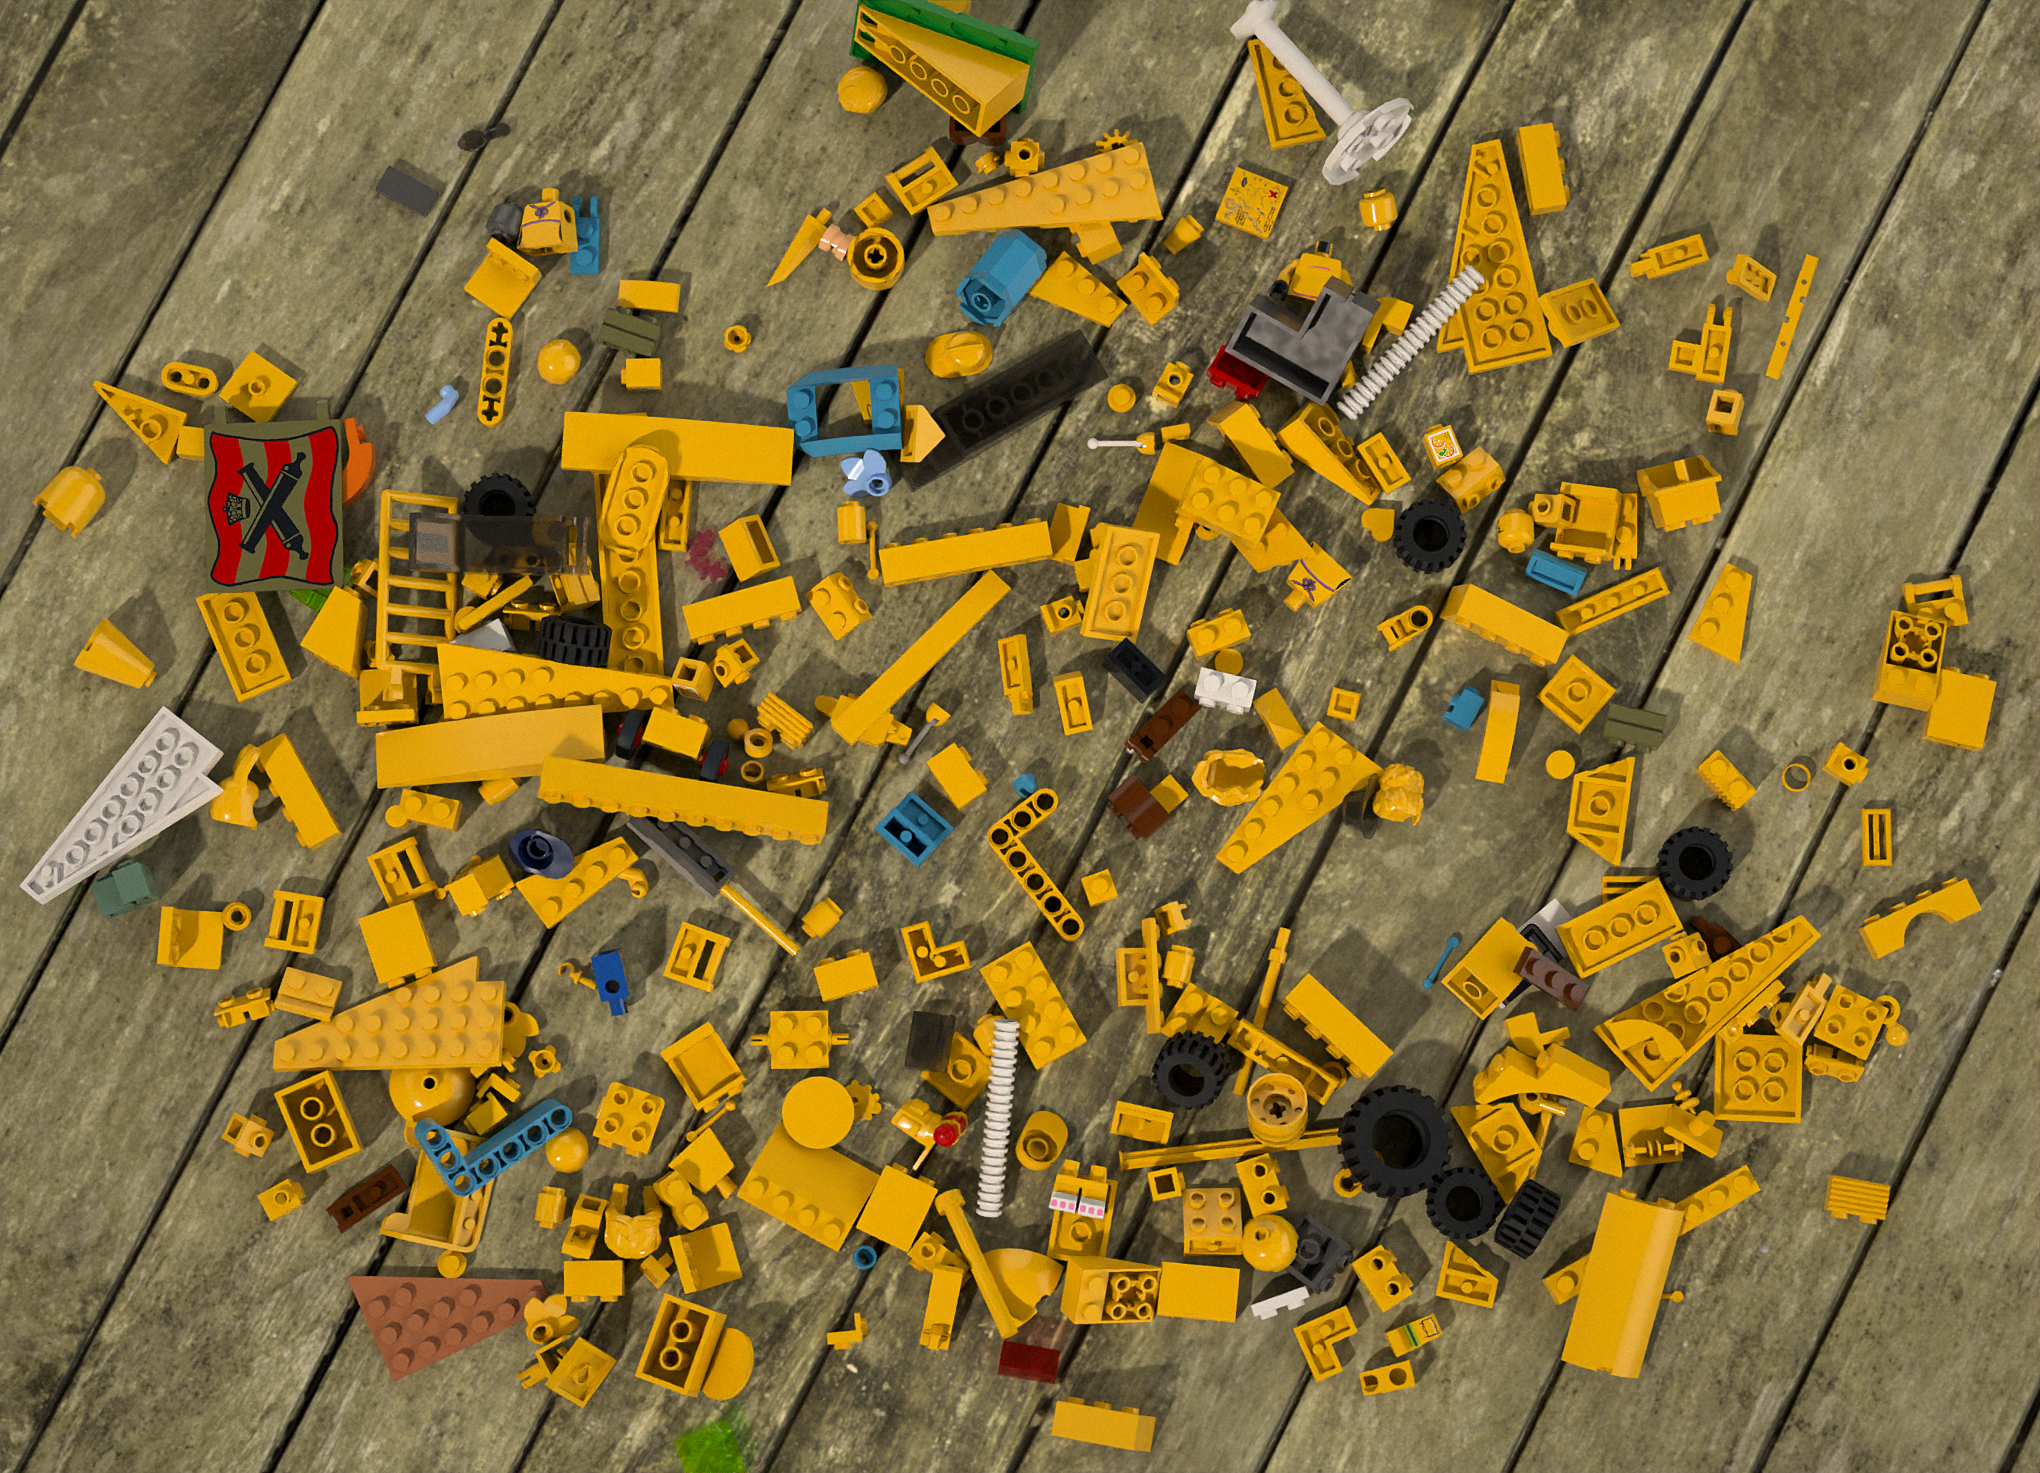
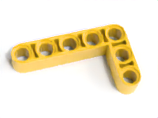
M1043 788L1036 791L989 829L987 839L990 848L1059 936L1071 942L1078 940L1082 936L1084 930L1082 919L1020 841V839L1057 810L1058 797L1056 793L1051 789ZM1047 795L1052 798L1054 803L1050 809L1043 810L1038 807L1037 800L1041 796ZM1017 814H1028L1031 818L1030 824L1026 827L1017 826L1014 821ZM998 830L1005 831L1008 835V841L1003 845L995 844L992 840L994 832ZM1012 854H1023L1026 858L1025 864L1021 867L1012 866L1009 861ZM1033 875L1040 876L1044 881L1043 886L1038 890H1033L1027 885L1028 879ZM1049 898H1057L1061 902V909L1054 913L1049 912L1045 908V902ZM1068 920L1075 921L1079 926V931L1074 935H1067L1063 931L1062 926Z

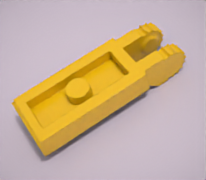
M1708 303L1705 323L1702 326L1701 350L1694 380L1721 385L1724 383L1732 332L1730 325L1733 307H1725L1722 316V326L1713 324L1716 312L1715 304Z

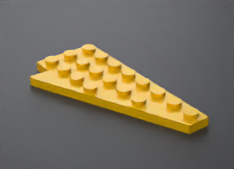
M1500 139L1474 144L1471 147L1448 284L1451 285L1453 283L1452 279L1458 278L1460 271H1465L1464 266L1471 265L1484 277L1485 282L1478 285L1479 289L1477 291H1472L1473 295L1471 297H1466L1467 302L1465 304L1461 303L1459 310L1455 309L1453 311L1454 316H1449L1447 323L1443 322L1441 324L1442 328L1439 330L1436 346L1437 354L1463 348L1469 375L1552 357L1553 355L1542 308L1537 301L1539 296Z
M477 956L470 957L331 1017V1022L321 1021L276 1040L272 1069L275 1072L500 1067L502 1062L506 983L504 981H479L480 960Z

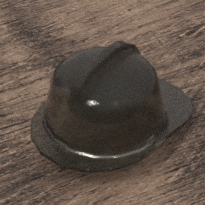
M1376 773L1371 775L1365 789L1350 791L1342 801L1345 825L1351 829L1361 831L1364 838L1368 840L1373 838L1376 832L1379 817L1372 809L1376 792L1379 791V777Z

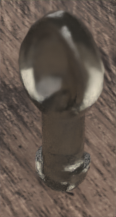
M499 123V126L485 131L475 129L467 131L459 138L457 145L463 151L472 152L479 150L487 141L508 136L511 131L510 126L507 123Z

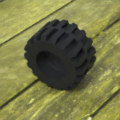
M491 473V477L481 476V481L478 483L474 481L470 485L472 489L470 491L466 490L464 494L466 499L465 502H462L461 508L463 509L462 516L467 528L477 540H480L486 546L492 545L494 548H500L501 546L513 547L512 543L516 541L519 544L523 541L522 537L525 534L527 536L530 534L531 525L534 526L536 521L534 518L536 507L530 492L516 477L512 478L509 474L504 473L503 476H500L498 473ZM498 496L511 498L515 504V512L507 523L496 526L490 525L484 520L483 510L489 500Z
M1422 499L1420 503L1416 501L1408 509L1406 508L1398 519L1393 532V547H1396L1398 559H1403L1402 564L1406 567H1413L1414 572L1424 571V574H1431L1436 571V573H1440L1445 568L1451 567L1463 551L1467 538V532L1464 530L1466 525L1464 520L1461 521L1459 518L1461 514L1457 510L1453 511L1451 509L1452 505L1449 503L1444 505L1438 499H1434L1433 502L1429 501V499ZM1433 522L1439 525L1446 535L1445 545L1440 550L1433 552L1421 549L1413 538V531L1418 524Z
M564 615L546 616L541 619L536 653L547 660L583 667L603 666L608 661L612 629L604 623L585 618Z
M1699 826L1689 829L1684 828L1672 835L1662 845L1663 847L1657 856L1659 862L1656 863L1657 870L1659 869L1660 871L1658 876H1660V881L1663 880L1666 884L1664 888L1667 891L1671 890L1674 892L1673 896L1677 898L1683 897L1687 901L1703 900L1720 891L1724 884L1728 882L1730 878L1729 873L1733 870V864L1730 861L1733 856L1732 852L1727 850L1729 845L1726 841L1722 842L1720 839L1721 835L1717 832L1713 834L1710 832L1711 829L1706 827L1700 829ZM1690 847L1698 848L1708 856L1710 871L1704 879L1692 880L1682 873L1679 866V857L1685 849Z
M1186 1030L1184 1035L1181 1032L1174 1034L1173 1038L1170 1037L1165 1042L1153 1065L1152 1072L1154 1075L1152 1080L1153 1083L1158 1084L1155 1089L1158 1093L1164 1094L1163 1099L1166 1102L1171 1100L1174 1102L1173 1106L1177 1108L1181 1105L1184 1106L1185 1110H1191L1192 1107L1200 1110L1203 1109L1204 1105L1210 1106L1214 1100H1217L1228 1079L1230 1063L1227 1062L1229 1059L1228 1053L1222 1052L1223 1045L1220 1042L1216 1044L1214 1037L1211 1035L1208 1038L1203 1036L1204 1032L1197 1031L1196 1034H1193L1192 1030ZM1179 1064H1190L1200 1070L1203 1077L1187 1074Z
M1456 1167L1445 1171L1441 1178L1435 1180L1434 1184L1428 1188V1195L1425 1199L1427 1217L1430 1218L1433 1227L1437 1228L1442 1235L1455 1240L1474 1239L1489 1231L1488 1229L1497 1221L1496 1217L1500 1213L1499 1202H1501L1500 1196L1497 1194L1498 1189L1491 1182V1178L1476 1168ZM1458 1186H1466L1473 1189L1479 1198L1480 1205L1477 1214L1467 1221L1453 1218L1446 1208L1447 1195Z
M1532 1179L1524 1182L1502 1216L1494 1234V1242L1523 1259L1531 1256L1552 1224L1560 1207L1561 1196Z

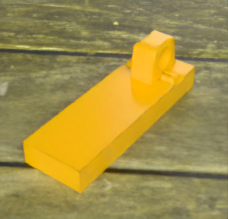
M935 1264L920 1344L928 1346V1349L938 1351L940 1348L948 1350L964 1272L962 1268Z

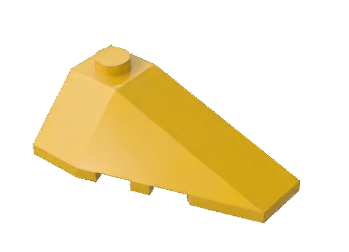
M1310 399L1284 423L1275 436L1279 439L1281 445L1295 458L1368 506L1371 505L1382 491V488L1364 460L1358 459L1354 453L1352 446L1355 443L1351 437L1345 438L1338 426L1341 420L1327 402L1324 406H1321Z

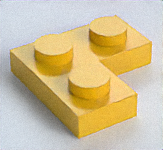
M1346 1305L1293 1328L1316 1382L1343 1371L1332 1343L1358 1332Z

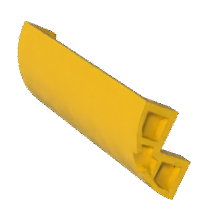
M1620 1189L1619 1193L1607 1192L1561 1360L1597 1371V1369L1607 1371L1615 1376L1638 1378L1685 1211L1675 1208L1676 1203L1673 1201L1659 1198L1658 1202H1646L1637 1199V1193Z

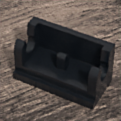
M1127 637L1106 656L1102 663V666L1141 704L1167 678Z

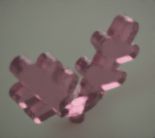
M707 530L703 535L701 532H697L695 536L698 541L697 544L694 540L688 542L691 552H689L690 559L684 561L685 565H693L694 570L699 572L701 580L706 579V574L710 575L712 582H716L717 577L725 578L727 571L720 569V562H715L713 566L709 565V558H705L702 563L698 562L697 556H707V550L703 548H711L713 546V541L710 540L713 532L712 530Z

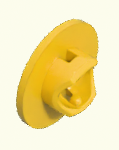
M809 1077L798 1082L786 1095L782 1107L783 1123L789 1135L799 1144L812 1149H824L836 1145L849 1133L854 1121V1104L850 1094L840 1083L827 1077Z
M734 1328L722 1329L701 1386L702 1392L709 1398L719 1401L731 1399L748 1382L754 1364V1351L749 1337L744 1332Z

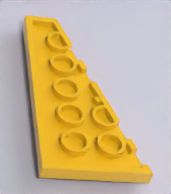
M1317 721L1215 858L1239 875L1277 847L1380 778L1385 770Z

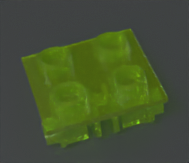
M728 1420L673 1440L684 1473H746Z

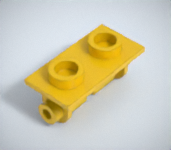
M512 600L503 609V613H509V615L505 614L504 625L509 626V629L530 630V622L535 620V631H540L541 619L550 615L560 616L562 612L560 607H556L557 604L552 602L528 605V601Z
M814 766L802 768L799 770V773L792 775L787 773L776 774L771 777V780L766 781L768 791L774 790L772 793L796 796L795 790L800 789L802 798L822 795V791L827 790L825 779L819 780L824 778L822 768L816 769Z
M261 987L254 988L248 991L245 996L238 998L228 996L219 1000L218 1004H215L214 1016H217L219 1026L230 1028L246 1023L247 1020L244 1012L249 1011L252 1021L272 1015L271 1012L276 1011L274 1001L270 1000L271 988L264 990Z
M1815 1043L1812 1046H1806L1805 1056L1807 1057L1802 1065V1069L1810 1071L1814 1075H1828L1836 1077L1843 1082H1858L1865 1070V1067H1863L1864 1060L1846 1051L1838 1050L1836 1059L1832 1058L1833 1048Z

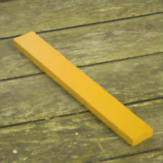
M990 569L831 724V727L847 743L853 746L1011 591V588Z

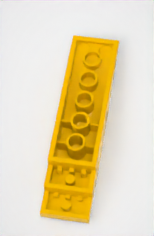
M565 411L561 460L562 470L611 474L615 459L622 450L634 444H648L659 449L667 458L670 466L669 479L791 486L794 429L701 420Z
M601 704L477 717L375 733L378 789L540 776L541 765L545 755L590 763L605 762L603 708Z

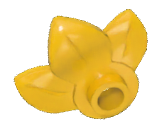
M505 1002V1011H510L512 1018L510 1021H504L502 1047L503 1049L506 1048L513 1057L519 1058L526 1048V1037L538 1035L539 1028L533 1016L520 1012V1009L514 1003Z
M564 1293L552 1294L543 1303L535 1297L528 1301L524 1308V1317L528 1322L526 1325V1335L531 1342L539 1345L546 1344L552 1338H560L571 1334L577 1328L580 1322L579 1319L565 1314L567 1299ZM537 1327H545L541 1332L535 1331Z

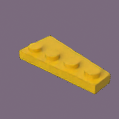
M1259 39L1249 40L1247 46L1271 151L1325 140L1327 136L1323 128L1320 127L1300 83Z
M620 836L575 856L573 868L564 878L551 879L535 874L514 884L546 927L551 929L639 861L640 858L626 839Z

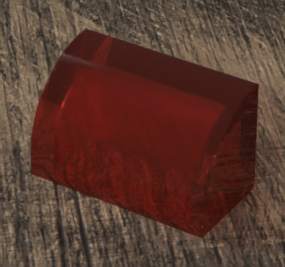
M1003 1340L997 1375L1055 1385L1061 1350Z

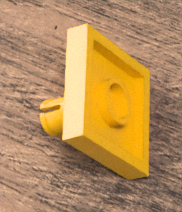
M579 1336L570 1350L566 1347L556 1350L563 1358L561 1359L556 1354L553 1355V1362L558 1366L545 1385L559 1395L584 1408L617 1360Z

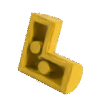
M929 921L901 928L917 984L972 968L964 940L936 948Z

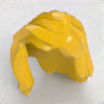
M1215 749L1206 752L1203 760L1196 764L1191 779L1204 797H1209L1219 805L1229 807L1251 802L1260 797L1266 769L1262 759L1255 757L1252 752L1245 749L1228 751Z

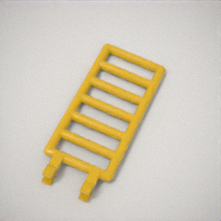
M389 489L381 492L375 667L378 670L386 671L383 701L394 702L403 699V688L401 685V672L428 675L425 705L435 706L438 703L443 704L439 665L387 660V643L437 647V641L445 640V642L450 643L456 638L454 619L457 609L460 501L458 498ZM392 501L448 508V525L392 518ZM391 529L447 536V553L392 547ZM390 558L446 564V581L390 575ZM389 586L446 592L445 609L389 603ZM388 614L445 620L444 637L388 631Z

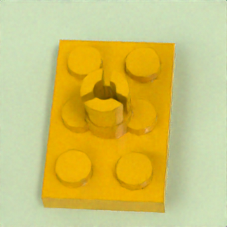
M1593 277L1545 293L1537 299L1543 314L1549 320L1548 328L1550 332L1561 341L1564 348L1612 332L1621 326Z

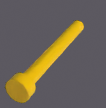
M952 1189L940 1194L933 1202L939 1215H946L1002 1339L1015 1335L1018 1332L1016 1325L962 1210L966 1202L960 1189Z

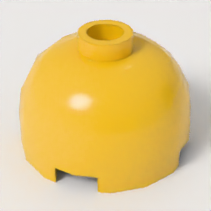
M1275 1214L1260 1215L1251 1218L1243 1227L1240 1249L1245 1260L1256 1270L1279 1272L1288 1267L1296 1258L1297 1253L1295 1252L1299 1237L1294 1226L1283 1217Z

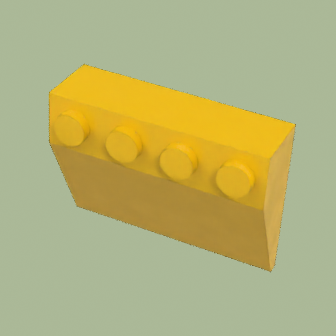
M780 1120L736 1196L829 1248L840 1252L872 1194L880 1175L829 1147L812 1149L799 1144L789 1135L784 1123Z

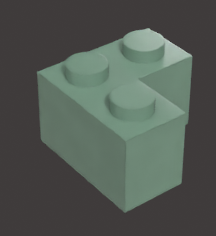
M129 860L119 864L118 870L98 877L97 883L90 885L103 918L108 920L161 899L149 866L141 862L135 863V860Z

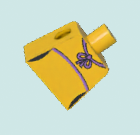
M542 189V203L528 204L524 209L517 249L531 257L578 251L575 213L572 207L559 201L558 189Z
M1314 541L1310 546L1317 556L1311 559L1308 557L1300 559L1286 581L1293 591L1283 601L1294 612L1305 602L1314 609L1318 608L1347 587L1353 579Z

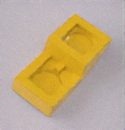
M620 280L618 306L630 310H648L652 313H678L681 285L656 281Z

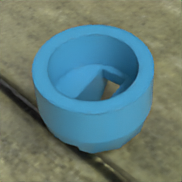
M1031 773L1023 774L1013 782L1017 794L1023 798H1029L1038 790L1037 781Z
M861 1246L855 1250L852 1259L857 1268L867 1270L876 1263L877 1255L870 1246ZM858 1253H862L865 1260L869 1263L865 1266Z

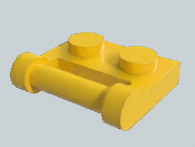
M931 145L924 149L925 153L894 173L890 171L884 175L885 180L911 217L959 187ZM931 162L934 165V168L908 185L902 187L900 181Z
M1959 574L1950 575L1947 579L1912 584V582L1902 583L1906 613L1947 621V628L1963 626L1969 623L1962 592V580ZM1951 589L1952 598L1917 604L1915 602V595Z
M415 836L366 857L389 908L417 899L438 889L435 880H431L416 848L418 843ZM406 851L421 886L414 889L398 856L399 853Z
M274 890L272 898L275 899L269 935L268 938H265L264 947L315 955L325 898ZM286 901L293 902L287 939L283 941L279 940Z
M682 921L663 976L712 993L715 986L712 983L725 948L729 947L732 939ZM709 940L714 942L715 945L702 980L694 978L706 942Z

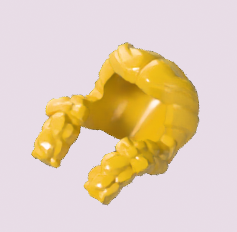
M614 1183L610 1202H608L605 1210L606 1230L604 1240L607 1247L616 1255L625 1259H640L654 1254L662 1241L659 1225L663 1216V1207L660 1205L661 1201L657 1197L653 1185L644 1186L642 1192L645 1215L632 1218L624 1215L629 1186Z

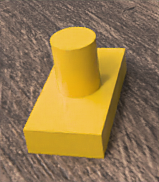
M1737 254L1734 267L1730 268L1726 275L1728 284L1737 285L1762 302H1769L1777 277L1745 254Z
M1673 1105L1668 1110L1663 1132L1710 1158L1718 1154L1723 1131L1712 1126L1715 1123V1118L1709 1111L1704 1110L1697 1116H1694L1676 1105Z

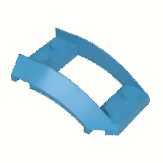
M897 364L812 372L787 388L789 429H794L793 447L810 456L820 458L823 456L865 452L868 448L876 451L903 449ZM869 381L873 435L819 440L816 387Z

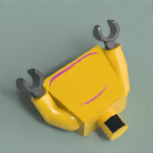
M1317 241L1314 255L1302 253L1300 259H1293L1279 273L1277 280L1271 287L1269 296L1272 297L1273 293H1280L1282 295L1281 301L1313 306L1322 288L1332 275L1352 287L1353 284L1348 271L1341 268L1342 262L1330 258L1333 244Z

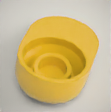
M1038 1111L1029 1117L1016 1144L1017 1159L1024 1167L1032 1171H1044L1054 1164L1068 1138V1130L1064 1121L1058 1115L1049 1111Z

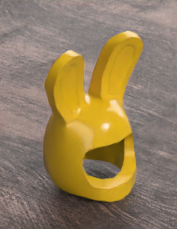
M249 743L238 753L232 767L231 776L218 783V786L224 791L211 800L209 811L211 819L248 826L251 830H257L258 822L253 815V804L255 800L260 798V789L253 781L248 779V774L260 755V748Z

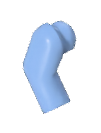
M448 384L440 390L439 394L443 399L425 414L431 424L435 425L445 417L458 401V390H454L452 385Z

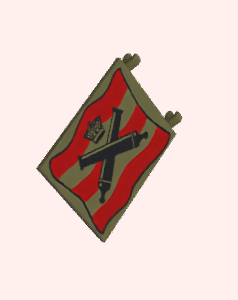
M326 399L317 400L316 402L318 420L228 423V407L224 403L214 405L215 424H204L207 594L334 589L335 586L344 589L341 419L330 420L331 406Z

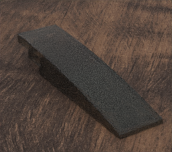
M1078 329L935 409L934 413L930 415L945 434V437L920 462H900L901 449L887 450L913 493L1106 380L1109 375L1081 329Z

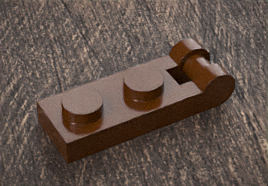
M1180 688L1124 745L1130 751L1133 749L1140 756L1139 760L1145 765L1201 708ZM1145 736L1153 742L1149 748L1141 742Z
M391 1164L326 1209V1212L330 1217H334L338 1223V1230L343 1234L409 1189L394 1164ZM348 1205L355 1213L349 1218L343 1211Z

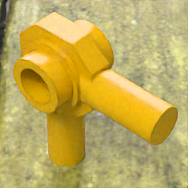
M1520 1093L1516 1099L1520 1110L1532 1115L1546 1110L1564 1117L1568 1108L1566 1105L1547 1099L1545 1093Z

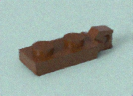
M1700 915L1690 924L1699 932L1706 944L1709 956L1715 962L1743 947L1716 921L1710 925Z

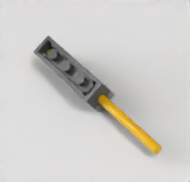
M631 816L626 826L707 898L713 901L721 893L793 957L801 949L729 885L737 870L682 821L664 822L659 820L658 817Z

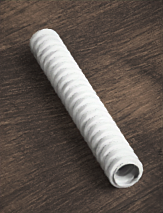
M1465 265V271H1460L1458 273L1459 277L1452 279L1453 283L1446 286V291L1440 292L1441 296L1439 298L1435 297V303L1433 305L1429 304L1427 311H1422L1423 316L1421 318L1417 317V322L1409 325V331L1405 330L1403 332L1405 335L1403 337L1399 336L1397 338L1398 342L1391 345L1393 348L1391 350L1387 349L1385 351L1386 355L1379 357L1381 361L1379 363L1375 362L1373 364L1374 368L1367 370L1368 374L1361 377V382L1355 383L1356 387L1354 389L1350 388V394L1348 396L1344 395L1342 402H1337L1338 408L1348 418L1356 420V415L1358 413L1362 414L1364 407H1369L1368 402L1370 400L1374 401L1376 399L1375 395L1382 393L1381 388H1386L1388 386L1387 382H1392L1394 380L1393 376L1400 373L1399 369H1404L1407 361L1411 362V356H1416L1418 354L1417 350L1424 348L1423 343H1428L1430 341L1429 337L1431 335L1435 336V331L1442 328L1441 324L1443 322L1447 323L1449 316H1454L1453 311L1455 309L1459 310L1461 308L1460 304L1467 302L1466 297H1471L1473 295L1472 291H1477L1479 289L1478 285L1485 282L1484 277L1474 267Z
M997 1019L994 1021V1025L997 1028L993 1030L996 1038L992 1040L995 1047H992L991 1050L994 1053V1056H991L993 1065H990L992 1074L989 1075V1079H991V1083L988 1084V1088L991 1091L987 1093L990 1101L986 1102V1105L989 1107V1110H986L985 1113L988 1115V1118L985 1119L987 1127L984 1128L986 1136L983 1137V1142L986 1143L982 1146V1150L985 1153L981 1155L984 1163L980 1165L983 1172H980L979 1175L982 1181H979L981 1190H978L980 1199L977 1200L979 1208L976 1209L977 1214L985 1217H998L1002 1215L999 1207L1003 1205L1000 1198L1004 1196V1193L1001 1192L1005 1185L1002 1183V1180H1005L1003 1171H1006L1004 1162L1007 1161V1157L1004 1155L1008 1152V1148L1005 1145L1009 1143L1006 1135L1010 1133L1007 1129V1126H1010L1011 1123L1008 1121V1117H1011L1009 1109L1012 1108L1010 1100L1013 1099V1094L1010 1093L1014 1090V1086L1011 1083L1015 1080L1012 1073L1016 1071L1013 1064L1017 1061L1014 1055L1017 1054L1015 1046L1018 1045L1016 1037L1019 1036L1017 1028L1020 1027L1019 1022L1011 1019Z

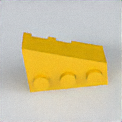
M1232 400L1206 421L1211 427L1215 425L1225 438L1223 440L1228 448L1231 446L1240 459V464L1253 480L1273 489L1295 472L1291 467L1293 460L1284 449L1279 450L1274 443L1277 440L1275 434L1269 427L1266 426L1264 428L1258 420L1261 415L1252 404L1247 405V403Z

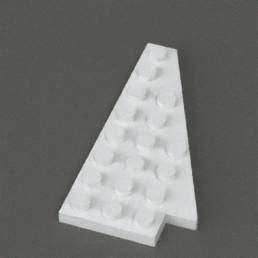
M163 706L21 883L20 887L44 905L222 794L224 790L209 779L207 775L224 753Z

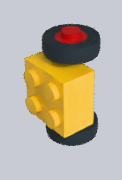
M662 705L661 709L653 708L646 730H644L646 713L638 709L632 708L624 723H620L616 733L618 740L615 749V756L630 760L641 743L642 745L646 744L654 749L701 765L699 781L718 783L720 776H724L729 764L727 756L730 743L715 738L709 750L705 753L712 732L703 718L691 714L688 718H685L678 713L679 710Z

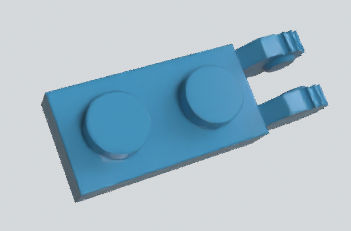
M574 196L573 210L575 213L578 251L570 252V274L599 275L600 218H598V196H591V218H581L582 200L580 196Z

